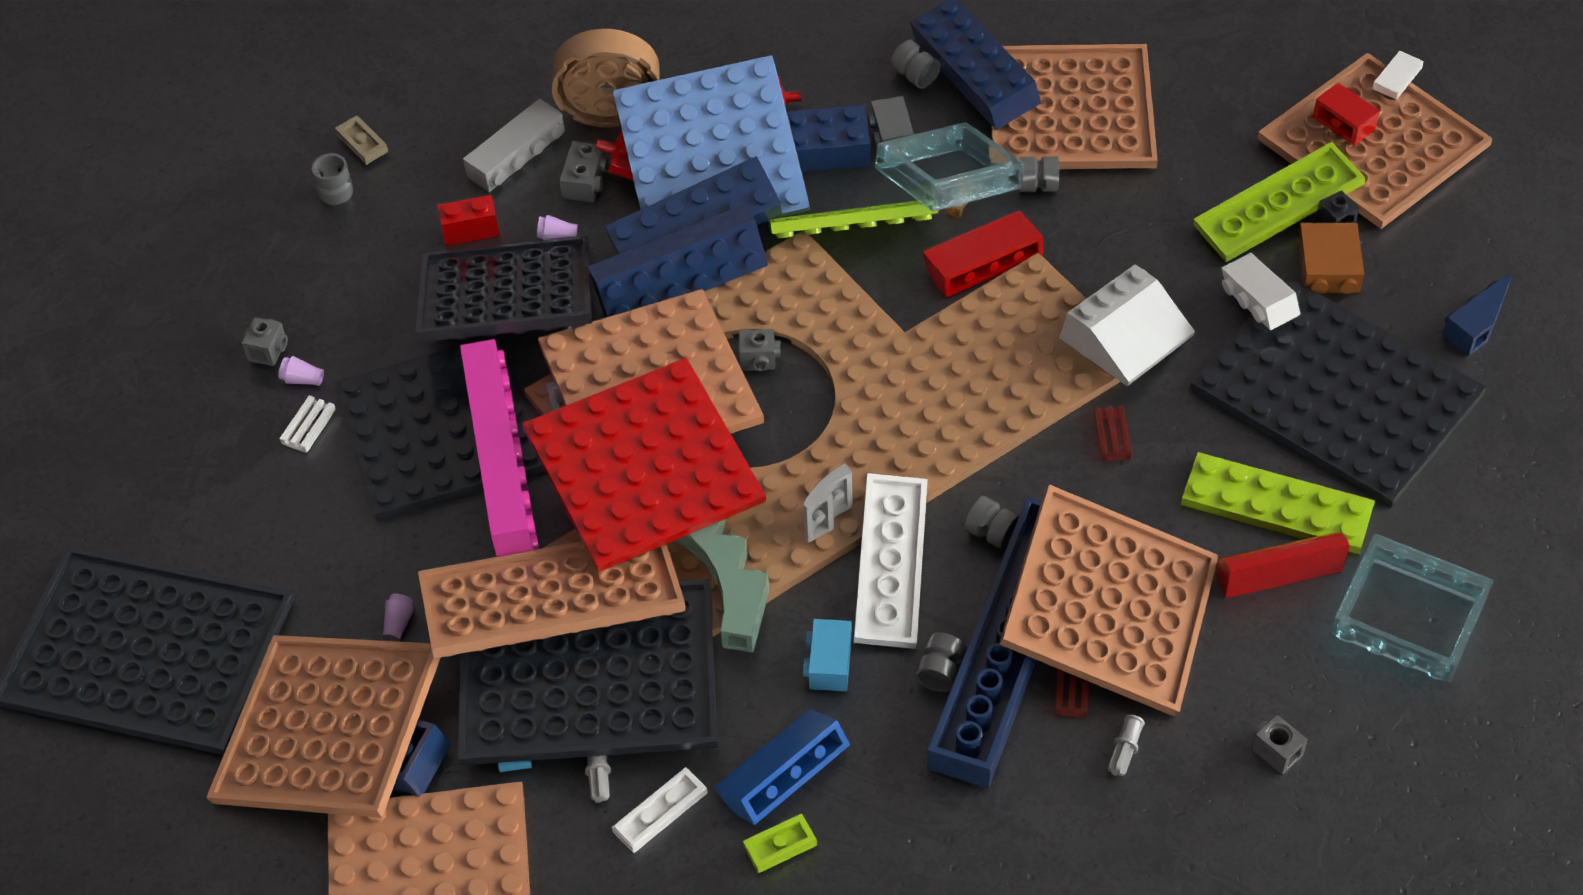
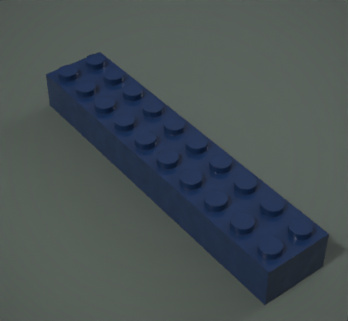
M1030 497L1026 498L928 748L927 769L986 788L990 787L1037 661L1034 658L999 644L1042 502Z

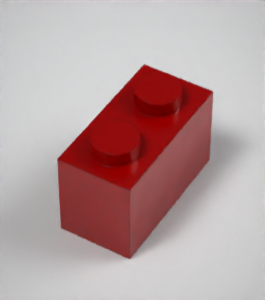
M1336 83L1316 98L1313 118L1355 146L1376 130L1380 110L1340 83Z
M492 195L437 205L446 247L500 237Z

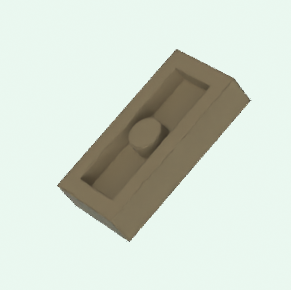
M358 116L335 128L337 136L366 165L388 152L387 144Z

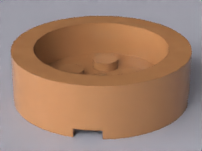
M594 29L574 35L558 48L552 63V95L556 105L561 111L566 110L573 115V120L595 127L621 126L613 90L660 80L659 60L653 48L638 36L615 29ZM605 82H608V85L611 87L602 88L600 86L605 85Z

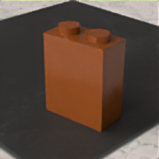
M1300 223L1297 246L1302 285L1318 294L1360 293L1365 274L1358 224Z

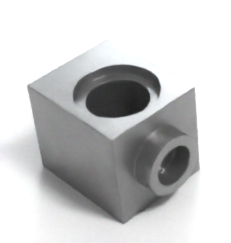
M1277 715L1269 723L1267 721L1262 722L1253 734L1255 741L1252 751L1283 775L1304 755L1308 739ZM1272 741H1279L1283 745L1274 744Z

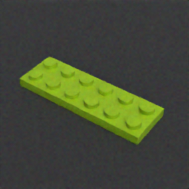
M1330 142L1194 218V226L1222 259L1228 262L1316 212L1320 200L1341 190L1348 194L1364 185L1365 177L1335 144Z
M926 199L773 218L768 220V229L777 238L794 236L793 231L805 230V235L822 233L821 228L830 227L833 231L848 230L849 224L856 223L860 228L877 226L876 221L885 220L888 224L904 223L905 217H912L915 221L932 219L931 214L938 213V204L934 200Z
M1200 452L1197 453L1181 501V505L1301 539L1341 532L1350 544L1348 552L1360 555L1375 500Z

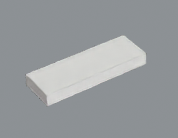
M685 767L613 825L612 831L635 853L708 793L707 787Z

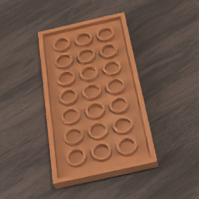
M582 541L418 571L433 659L686 611L685 601L667 544L599 573Z

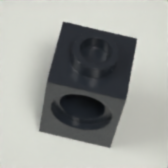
M1341 190L1319 201L1315 223H1356L1359 208Z

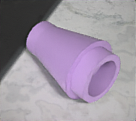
M550 215L546 217L540 216L537 238L549 240L576 237L578 225Z
M294 356L291 358L284 357L279 370V379L285 380L286 384L320 386L324 376V369L317 368Z
M391 594L389 600L385 601L384 631L382 635L384 639L395 642L401 640V636L415 611L412 598L403 594Z

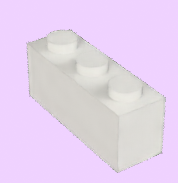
M1252 253L1222 267L1224 276L1222 285L1229 296L1233 295L1243 309L1247 308L1258 323L1262 322L1272 330L1300 315L1296 292Z

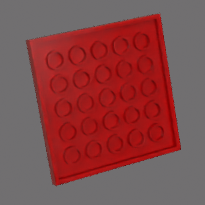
M687 357L523 423V430L598 573L766 502V495Z

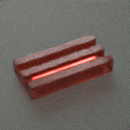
M1119 405L1118 409L1106 406V410H1101V407H1095L1094 416L1101 460L1131 459L1132 450L1124 405ZM1114 417H1118L1124 452H1120ZM1103 418L1108 419L1113 449L1111 453H1108Z
M1058 669L1055 715L1087 717L1089 681L1082 679L1081 709H1075L1077 676L1070 674L1068 708H1062L1064 671Z

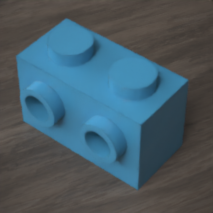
M814 619L813 631H807L806 650H811L810 658H804L803 677H809V689L847 691L852 643L851 621Z

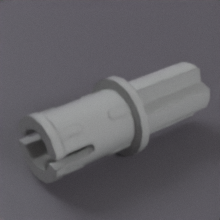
M1126 715L1119 737H1116L1113 741L1115 748L1107 768L1114 776H1124L1126 774L1132 755L1138 751L1137 742L1145 722L1136 715Z
M606 755L587 757L588 766L585 768V774L589 777L590 798L596 803H601L608 800L610 796L608 775L611 772V767L607 764Z

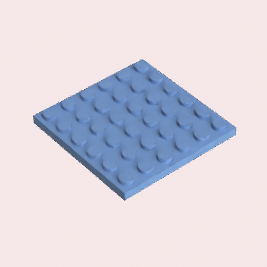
M772 55L613 90L640 209L757 156L781 201L782 214L775 218L810 211Z

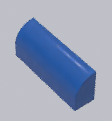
M808 709L714 788L727 806L739 817L755 825L849 747L850 743L836 719Z

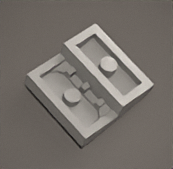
M846 464L838 467L823 478L813 488L803 504L805 539L808 543L833 530L834 517L853 507L852 471Z

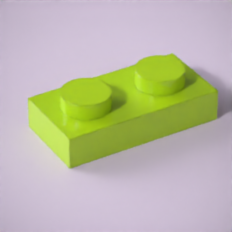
M802 813L743 841V847L758 873L817 846V839Z

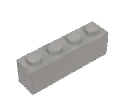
M539 98L463 158L466 176L486 191H492L515 171L521 169L535 155L540 154L550 143L561 137L565 132L562 113Z

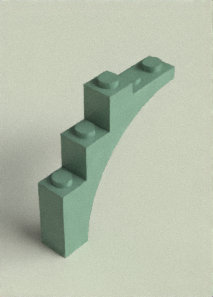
M726 519L674 540L692 552L701 561L719 588L724 604L721 627L723 648L753 653L770 589L768 573H763L756 569L744 570L748 556L746 538L735 534L724 535L723 530Z

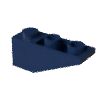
M1507 274L1499 281H1492L1481 294L1471 296L1460 309H1453L1445 318L1446 325L1443 336L1468 356L1486 344L1497 321L1512 277Z

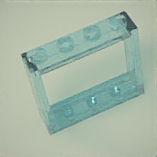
M967 122L878 143L875 168L931 211H937L1022 188L1025 163ZM963 150L986 167L935 180L912 162Z
M1374 533L1334 617L1330 634L1344 642H1351L1366 648L1373 654L1393 659L1405 667H1412L1425 672L1434 679L1451 683L1487 601L1494 580ZM1374 563L1474 602L1450 658L1349 618Z

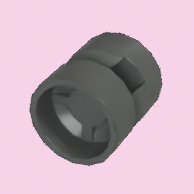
M907 40L899 45L891 59V66L901 75H905L912 84L921 89L929 86L936 79L941 68L940 61L929 52H925L913 40Z
M334 153L318 157L313 162L311 170L317 184L320 199L330 205H339L349 200L353 194V185L349 177L345 158Z
M1043 156L1040 161H1037L1035 157H1019V192H1035L1037 188H1040L1043 192H1058V156Z
M981 496L967 516L965 530L979 538L987 536L988 543L1001 550H1005L1008 547L1020 515L1008 508L1000 510L999 503L986 496Z
M933 633L927 641L924 656L920 659L915 671L917 681L930 690L944 693L950 692L967 651L965 643L947 633Z

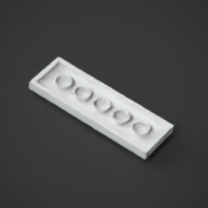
M867 473L853 643L916 649L928 479Z

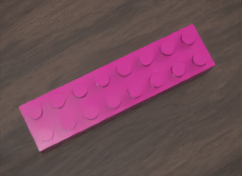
M495 339L460 345L491 537L496 557L539 549L530 503L531 499L510 390L507 368H504L506 367L504 351L497 350Z

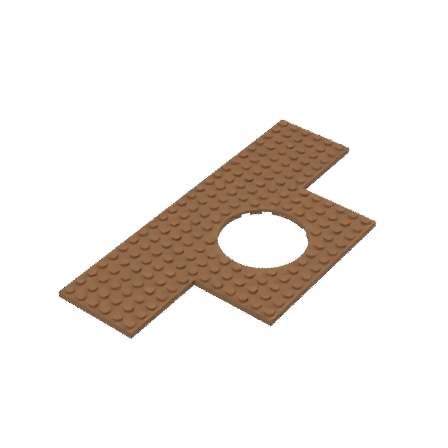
M805 230L765 251L768 266L704 291L726 339L733 338V334H738L739 330L774 329V338L775 335L791 340L793 345L813 356L825 369L835 389L833 414L827 427L816 441L799 454L787 460L768 466L751 468L766 495V502L726 519L723 530L724 535L735 534L746 538L748 556L744 570L756 569L763 573H768L770 591L766 603L861 544L867 473L928 479L927 503L1121 382L1059 338L1067 312L1087 298L1039 253L906 332L884 312L810 235H805ZM552 374L524 389L525 397L540 415L565 406ZM846 464L852 471L853 507L834 517L833 530L808 543L805 539L803 504L813 488L823 478L838 467ZM576 529L544 548L581 542L582 540ZM676 541L667 543L678 580L710 578L713 636L721 632L724 604L716 582L708 569L692 552Z

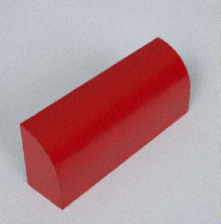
M1019 210L923 251V257L931 279L947 298L1003 274L1037 253L1043 256V235Z
M1334 532L1219 558L1216 564L1215 575L1224 597L1230 598L1336 574L1343 571L1350 544L1341 532Z

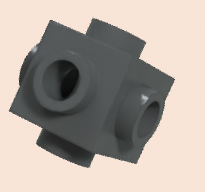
M255 317L251 326L244 332L242 346L248 361L274 366L281 351L283 352L286 349L288 338L285 335L281 322Z
M774 329L739 330L741 370L764 371L775 369V358H781L780 340H774Z

